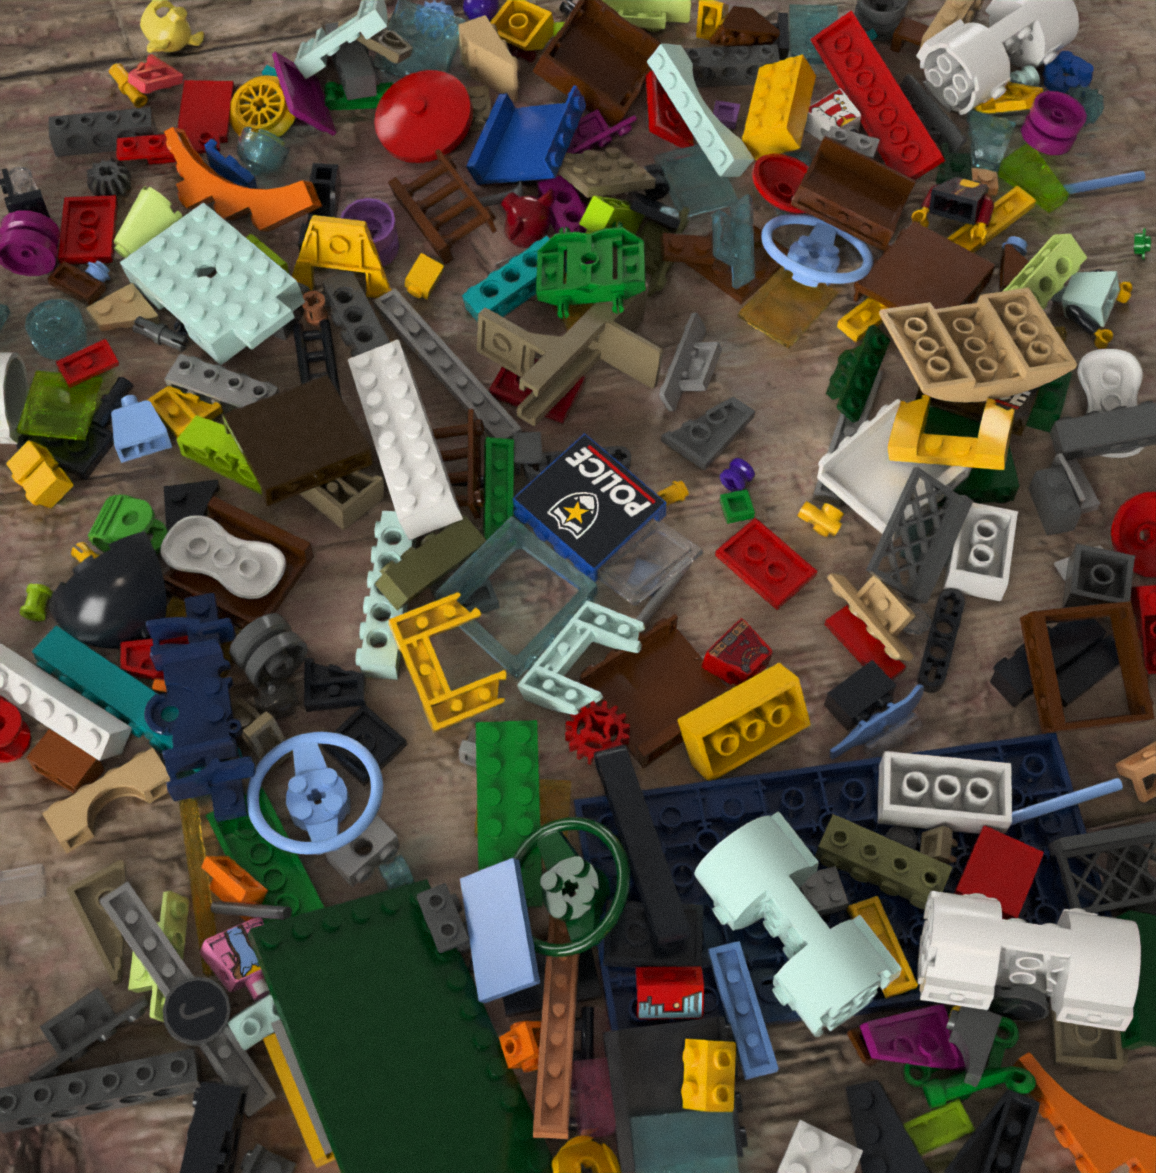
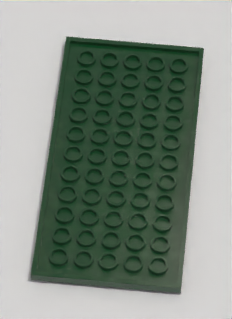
M427 879L250 928L248 932L249 940L341 1173H553L551 1167L552 1155L544 1138H533L534 1115L513 1069H508L498 1035L484 1004L478 1000L476 986L461 953L458 952L457 948L443 953H439L417 901V894L431 889Z

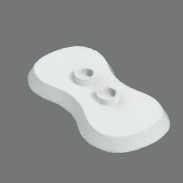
M1098 349L1082 357L1078 366V377L1087 395V413L1092 411L1108 412L1119 406H1126L1127 408L1138 406L1137 395L1141 386L1143 371L1135 356L1119 349ZM1144 447L1100 456L1110 458L1129 457L1138 454Z
M189 516L178 521L166 534L160 550L162 558L172 568L184 572L209 575L218 580L232 594L247 599H257L268 594L278 584L286 568L285 557L277 547L265 542L247 541L234 537L219 523L205 516Z

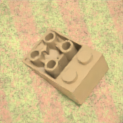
M486 15L458 24L461 62L469 75L500 94L507 93L511 100L517 101L518 89H520V83L517 78V71L520 70L519 63L516 57H512L509 53L506 41L500 39L495 24H491Z

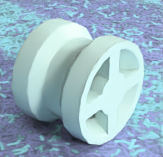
M1026 65L1021 68V71L1016 70L1010 73L1011 79L1009 82L1035 87L1039 86L1040 77L1032 65Z

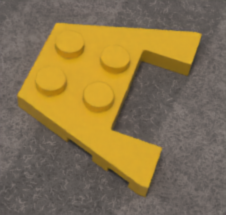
M312 216L292 277L297 282L308 286L312 290L315 285V266L366 273V297L379 298L391 291L366 221Z

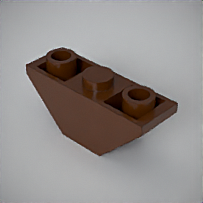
M733 6L720 21L709 41L710 44L723 46L773 45L781 33L779 29L753 8Z

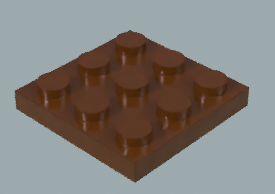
M735 211L706 235L713 237L716 259L713 265L685 263L741 305L784 268L765 250L761 240L762 230ZM772 238L776 247L787 256L789 250Z

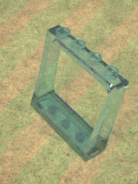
M511 516L436 591V597L439 600L459 592L461 596L457 601L462 605L519 548L525 550L579 590L518 655L510 654L475 619L459 626L517 680L525 670L529 671L540 658L539 655L550 646L587 600L595 602L594 597L597 595V584L547 546L515 517Z

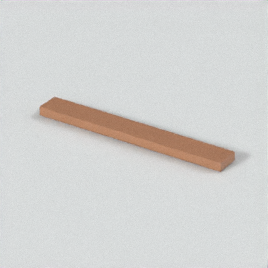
M549 914L547 942L553 944L571 942L566 923ZM579 954L567 957L546 956L533 1138L568 1139Z

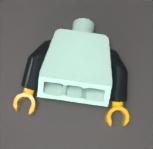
M1097 269L1090 272H1077L1071 276L1067 287L1064 286L1061 291L1054 294L1051 300L1062 302L1064 316L1078 324L1090 336L1094 334L1096 336L1094 344L1098 349H1106L1108 343L1113 339V332L1109 329L1100 330L1099 328L1100 326H1105L1116 300L1126 303L1130 299V292L1133 287L1130 282L1120 284L1116 271Z

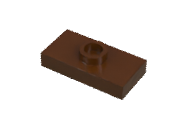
M65 261L47 278L49 285L87 306L92 305L107 290L104 283Z

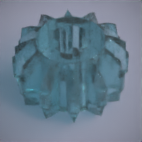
M1078 84L1076 88L1070 87L1065 94L1076 99L1084 107L1087 114L1084 126L1086 127L1088 123L1095 124L1104 109V96L1098 94V89H1090L1089 85L1082 87Z

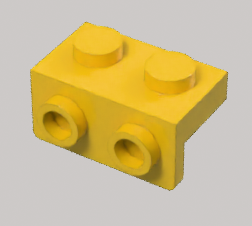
M685 1039V1049L683 1051L684 1081L681 1089L682 1108L705 1112H732L734 1110L735 1042Z

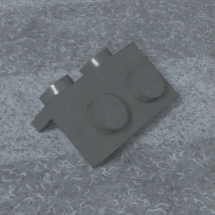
M443 883L417 894V901L438 952L443 953L453 948H457L461 955L471 952L467 922L462 923L458 912L462 911L456 893L450 895L446 883Z

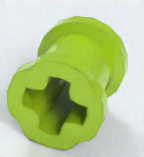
M29 584L26 588L28 595L25 605L21 606L19 613L22 617L31 621H44L47 615L45 612L48 599H51L53 591L42 584Z

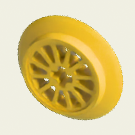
M264 75L247 81L236 91L231 100L230 123L232 128L240 137L250 142L264 143L277 139L291 127L296 118L288 109L279 79L276 76ZM253 94L254 99L249 98V96ZM265 103L266 108H261V110L259 111L257 108L262 107Z

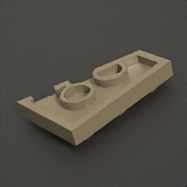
M358 11L339 20L338 27L357 16ZM386 28L367 40L359 32L361 35L356 39L369 50L376 51L386 57L388 61L396 64L411 57L413 47L398 33L389 31Z

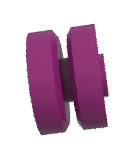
M1058 91L1042 92L1034 99L1030 112L1022 123L1021 134L1023 139L1037 151L1048 155H1062L1067 153L1074 145L1078 133L1086 122L1087 114L1084 107L1067 94Z
M33 211L8 213L2 219L0 226V264L5 269L23 276H42L48 274L54 269L60 238L58 225L51 218Z

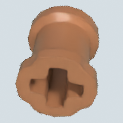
M318 291L305 293L303 295L305 303L302 304L305 310L304 319L307 324L318 326L321 320L328 318V313L324 308V295Z

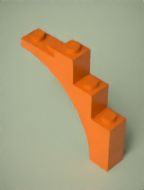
M171 127L164 131L167 138V148L174 154L177 161L176 169L179 175L184 178L183 181L176 184L179 191L177 195L181 204L188 209H195L203 202L207 205L215 201L214 209L224 220L233 221L251 212L250 217L253 225L259 231L270 232L322 207L312 182L302 180L285 187L272 189H251L237 185L218 174L204 162L193 148L183 129Z

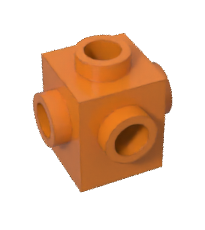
M524 1020L510 1026L511 1030L499 1037L508 1069H522L523 1072L537 1070L541 1021Z

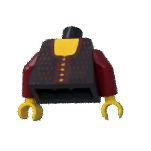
M954 177L942 184L934 185L922 202V209L912 213V223L914 221L920 222L921 225L928 228L927 214L929 212L970 225L977 224L978 226L971 230V244L974 243L976 237H982L981 246H984L987 243V231L985 228L989 227L994 211L992 197L988 194L989 187L980 181H971L959 177Z

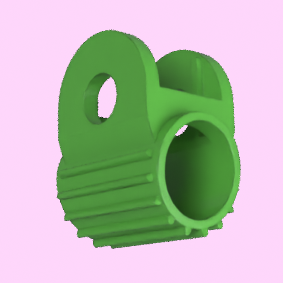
M119 494L109 496L106 499L88 534V540L97 549L106 552L110 550L109 544L145 531L146 534H153L150 542L157 555L160 553L163 539L168 530L161 521L154 519V510L149 503L128 495Z

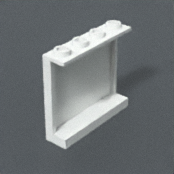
M896 399L890 405H884L874 419L871 421L866 420L862 423L856 434L852 437L847 436L839 444L838 449L832 454L830 452L826 453L818 464L820 467L817 479L882 534L914 467L921 468L951 490L955 489L969 476L972 468L890 461L888 442L901 402L899 399ZM920 478L916 485L918 496L926 493L924 481ZM942 493L935 495L936 503H939L945 495ZM928 498L919 501L922 516L930 510ZM912 504L907 505L904 510L906 521L914 519ZM900 530L894 532L892 536L893 542L901 536Z

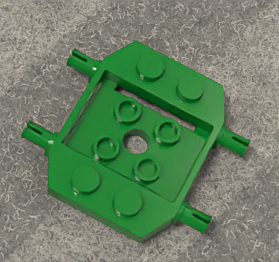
M614 222L612 228L601 229L590 234L570 232L568 227H565L564 233L562 227L559 233L555 234L537 251L538 301L558 306L557 315L561 319H563V311L565 318L569 316V305L613 301L612 311L618 314L619 307V312L622 313L624 311L623 300L646 290L644 240L623 228L621 222H618V227L616 222ZM613 247H617V279H613ZM567 251V276L565 284V252ZM587 261H595L592 264H585Z

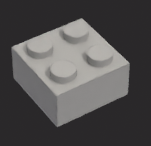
M836 866L818 870L799 888L819 916L844 911L849 904Z

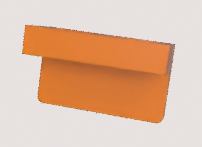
M206 856L201 866L202 869L213 877L209 889L222 901L262 904L268 890L229 856ZM240 916V917H241L243 920H245V921H249V920L255 918V917Z

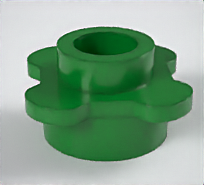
M1143 228V233H1135L1134 254H1142V259H1145V252L1151 251V236H1146V228Z

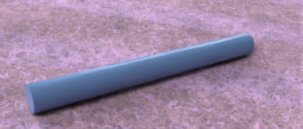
M1142 170L1046 189V195L1048 198L1144 181L1145 173Z

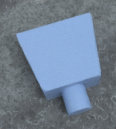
M135 395L124 396L121 399L122 408L115 409L111 413L114 446L121 463L172 448L167 430L151 402L148 400L138 402Z

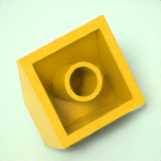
M507 0L490 22L495 24L501 40H505L525 51L543 49L553 36L554 21L552 12L525 0Z

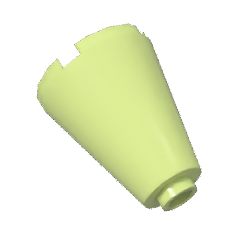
M144 186L113 241L116 245L115 251L123 258H127L183 217L178 210L174 214L170 207L172 203L153 188L148 187L147 189Z

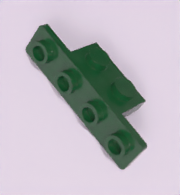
M875 325L868 327L860 346L850 350L847 349L840 354L838 364L829 379L830 383L825 393L832 400L839 398L836 406L837 409L852 423L858 422L890 343V339Z

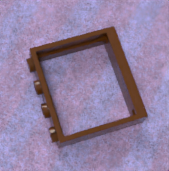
M1131 601L1032 611L1020 617L1042 734L1055 732L1057 734L1140 724L1155 719L1152 706L1154 702L1150 697L1148 687L1149 676L1144 668L1142 658L1143 647L1138 638L1136 629L1137 619L1133 614ZM1110 617L1130 714L1065 722L1046 624Z

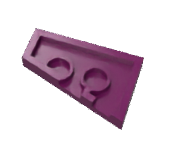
M944 1004L871 1020L860 1025L872 1059L954 1071L966 1069L961 1051L954 1043L949 1042L952 1030L946 1028L949 1017Z

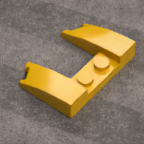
M925 394L922 395V399L908 403L905 401L900 402L888 442L890 461L1005 470L1015 415L1013 409L1005 410L997 406L995 400L987 398L978 438L924 434L931 402L930 396Z
M459 592L388 620V625L397 647L402 653L433 733L505 702V698H498L499 680H506L505 670L453 691L450 690L429 638L481 616L480 610L476 607L470 613L457 601L461 596Z

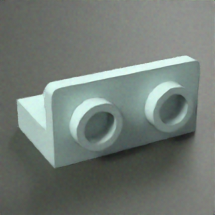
M271 993L228 1020V1026L243 1050L249 1049L274 1032L271 1023L279 1020L280 1016Z

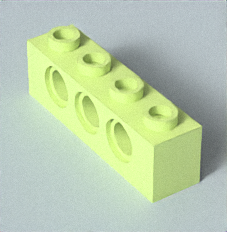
M1055 234L1003 291L1030 288L1044 310L1048 305L1047 302L1054 294L1061 291L1064 283L1079 271L1080 265L1087 259V256L1071 234Z

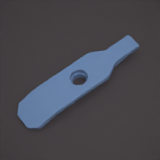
M921 684L916 685L905 699L896 704L888 703L886 711L875 713L869 718L868 722L864 720L858 722V725L840 744L830 749V758L834 760L852 747L868 742L907 717L919 703L923 695L924 686Z

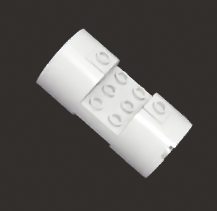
M992 0L985 10L990 15L989 28L973 22L964 24L959 19L927 40L916 55L921 61L920 68L924 69L927 80L923 83L927 92L942 109L947 112L952 110L959 112V115L969 112L991 98L994 100L998 99L1006 92L1005 86L1011 79L1010 63L1020 68L1032 65L1035 69L1043 63L1048 65L1058 56L1057 51L1074 40L1079 27V17L1074 1Z
M930 891L923 916L927 920L924 922L919 943L917 980L918 984H920V1000L988 1010L994 997L995 985L1002 986V990H1010V985H1022L1039 990L1047 997H1050L1052 1010L1056 1012V1021L1125 1031L1133 1018V1007L1138 990L1141 963L1140 934L1135 921L1097 916L1095 913L1073 908L1070 910L1064 909L1057 924H1031L1019 918L1002 919L1000 902L983 894L957 895Z

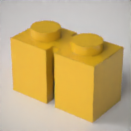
M28 440L6 463L13 473L11 476L14 481L25 489L26 498L36 506L40 504L52 508L74 486L63 469L57 467L59 464L47 447Z

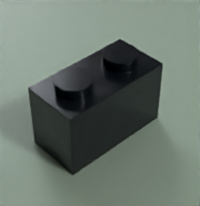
M871 660L829 691L824 706L849 731L855 725H858V722L861 720L868 722L872 716L871 713L878 708L882 711L888 703L893 702V694L897 685Z

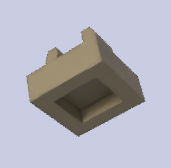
M940 826L922 832L920 853L945 864L956 862V857L950 855L951 848L958 846V842L952 838L953 830Z

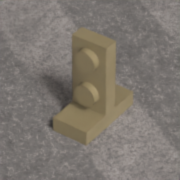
M241 697L232 703L233 719L239 720L243 727V733L238 738L256 753L259 760L275 746L286 740L274 717L267 711L261 715ZM293 751L278 759L268 771L270 773L273 772L293 754Z

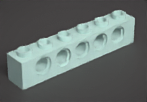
M382 511L381 521H376L375 538H378L377 546H372L371 563H374V569L368 572L367 587L371 588L370 596H365L363 612L367 614L366 622H361L359 636L360 640H363L362 648H357L356 666H360L364 677L398 680L401 651L397 647L388 625V620L381 622L378 619L381 617L391 619L407 612L408 604L397 611L384 595H381L382 592L375 583L382 576L379 571L392 560L398 563L402 560L400 556L412 546L416 548L417 537L411 540L408 539L398 520L396 511ZM391 542H399L396 545H390ZM377 643L386 644L381 648L373 647Z

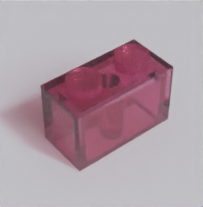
M607 1058L573 1061L572 1089L578 1136L600 1137L612 1135L616 1127Z

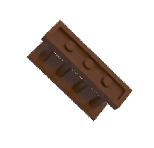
M437 149L435 154L439 160V165L409 184L405 183L402 185L397 177L388 181L394 197L446 265L454 260L450 249L453 248L452 244L484 223L492 234L495 233L497 230L493 221L496 217L489 206L483 207L455 169L457 167L449 155L445 157L440 149ZM445 172L452 180L422 201L417 200L415 202L412 199L413 193ZM456 190H460L465 197L464 199L435 218L430 217L427 219L425 216L427 209ZM471 206L478 214L447 236L445 234L439 235L440 226Z
M468 409L467 424L435 428L432 431L435 439L468 435V447L440 451L443 462L468 458L467 471L447 474L451 484L468 482L467 495L455 497L459 507L468 506L474 518L478 519L481 518V507L485 505L484 494L481 490V436L484 435L485 430L483 420L478 419L474 409Z

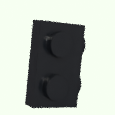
M7 168L1 169L4 178L0 179V185L3 193L8 194L4 200L9 213L33 211L51 218L40 189L17 195Z

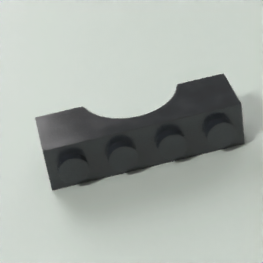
M313 163L309 182L313 183L322 207L309 212L307 222L301 224L298 241L299 252L301 251V246L313 215L336 218L342 186L338 164Z

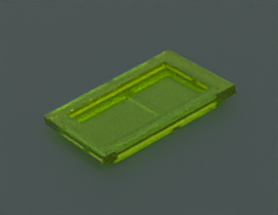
M36 370L16 428L17 433L85 440L102 385V377H93L69 388L61 373Z

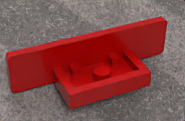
M219 130L185 132L198 154L206 153L204 145L210 139L218 143L216 147L217 151L220 152ZM165 134L117 138V159L119 161L147 158L148 165L177 162L174 154L167 148Z

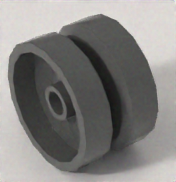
M272 613L259 617L248 624L232 642L229 654L234 663L245 671L246 677L256 688L262 690L266 689V686L268 689L267 682L274 681L269 685L276 686L280 684V680L282 683L289 678L305 660L308 648L301 637L292 632L291 626L281 615Z

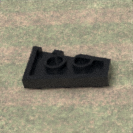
M874 1080L847 1086L846 1092L857 1148L863 1150L860 1157L862 1173H932L920 1155L916 1143L902 1123L901 1117L882 1083Z

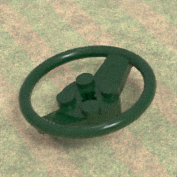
M566 817L551 821L535 830L520 845L512 857L519 860L521 869L528 855L538 845L547 872L540 879L543 904L554 918L566 923L571 939L569 943L553 944L544 942L532 935L535 952L551 957L573 956L601 943V940L605 938L619 920L625 908L630 889L628 858L622 844L613 832L601 823L591 819ZM583 830L592 833L608 846L614 857L617 869V887L612 905L601 922L600 916L604 912L601 909L605 904L606 896L610 897L609 880L602 870L578 855L562 831Z

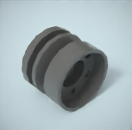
M857 0L854 15L865 32L872 28L874 29L878 37L872 41L884 42L893 38L895 29L903 17H905L909 0Z

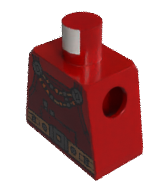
M741 618L706 651L701 667L730 685L734 683L738 686L768 669L767 666L773 652L751 626Z

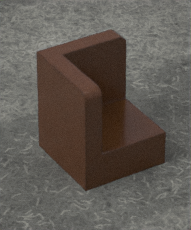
M903 17L894 31L890 50L899 53L906 41L920 46L922 37L929 26Z

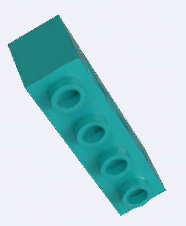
M548 236L534 242L526 251L511 258L506 265L491 272L486 279L470 287L462 295L466 310L477 322L478 313L485 307L504 317L536 294L537 267L533 266L537 265V251L550 240ZM565 256V273H566V272H567V260H566V256Z

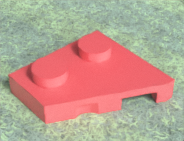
M150 54L147 56L146 63L140 62L136 69L129 72L128 83L136 87L140 92L148 94L159 89H169L172 86L183 84V74Z

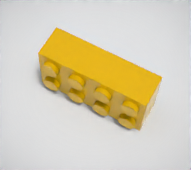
M803 54L759 67L742 141L755 160L766 154H782L800 149L816 79L815 72Z
M781 663L775 664L677 719L691 766L707 781L716 780L811 725L800 680Z

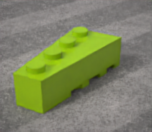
M196 415L177 438L181 454L262 495L261 487L231 433L226 434L223 424Z

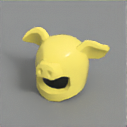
M152 0L144 11L140 23L143 34L150 41L147 45L148 53L161 51L176 52L186 45L199 46L204 39V33L201 31L191 35V28L186 20L187 11L184 7L173 6L168 0ZM168 7L169 12L166 16L162 18L157 16L156 11L159 8Z

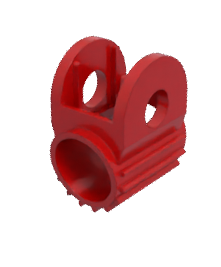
M0 695V763H8L19 759L27 752L31 744L32 735L28 725L22 720L19 710L11 702L7 701L5 697Z

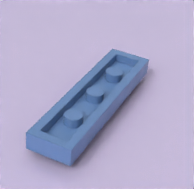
M740 941L709 948L707 954L727 1021L731 1024L733 1041L736 1043V1052L744 1079L747 1080L777 1072L779 1068Z

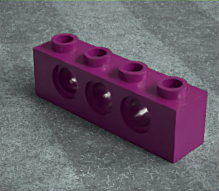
M561 175L538 182V199L550 188L554 190L555 201L549 209L551 214L550 224L555 234L559 233L562 227L564 233L565 227H568L570 232L586 233L587 229L579 223L587 209V205L584 201H580L578 189ZM587 261L585 264H592L595 261Z

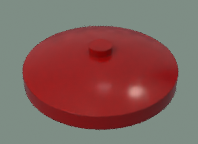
M438 70L418 71L395 82L382 96L375 112V131L383 147L393 157L409 163L431 162L438 159L435 154L437 149H440L445 156L463 141L472 123V101L464 85L453 75Z

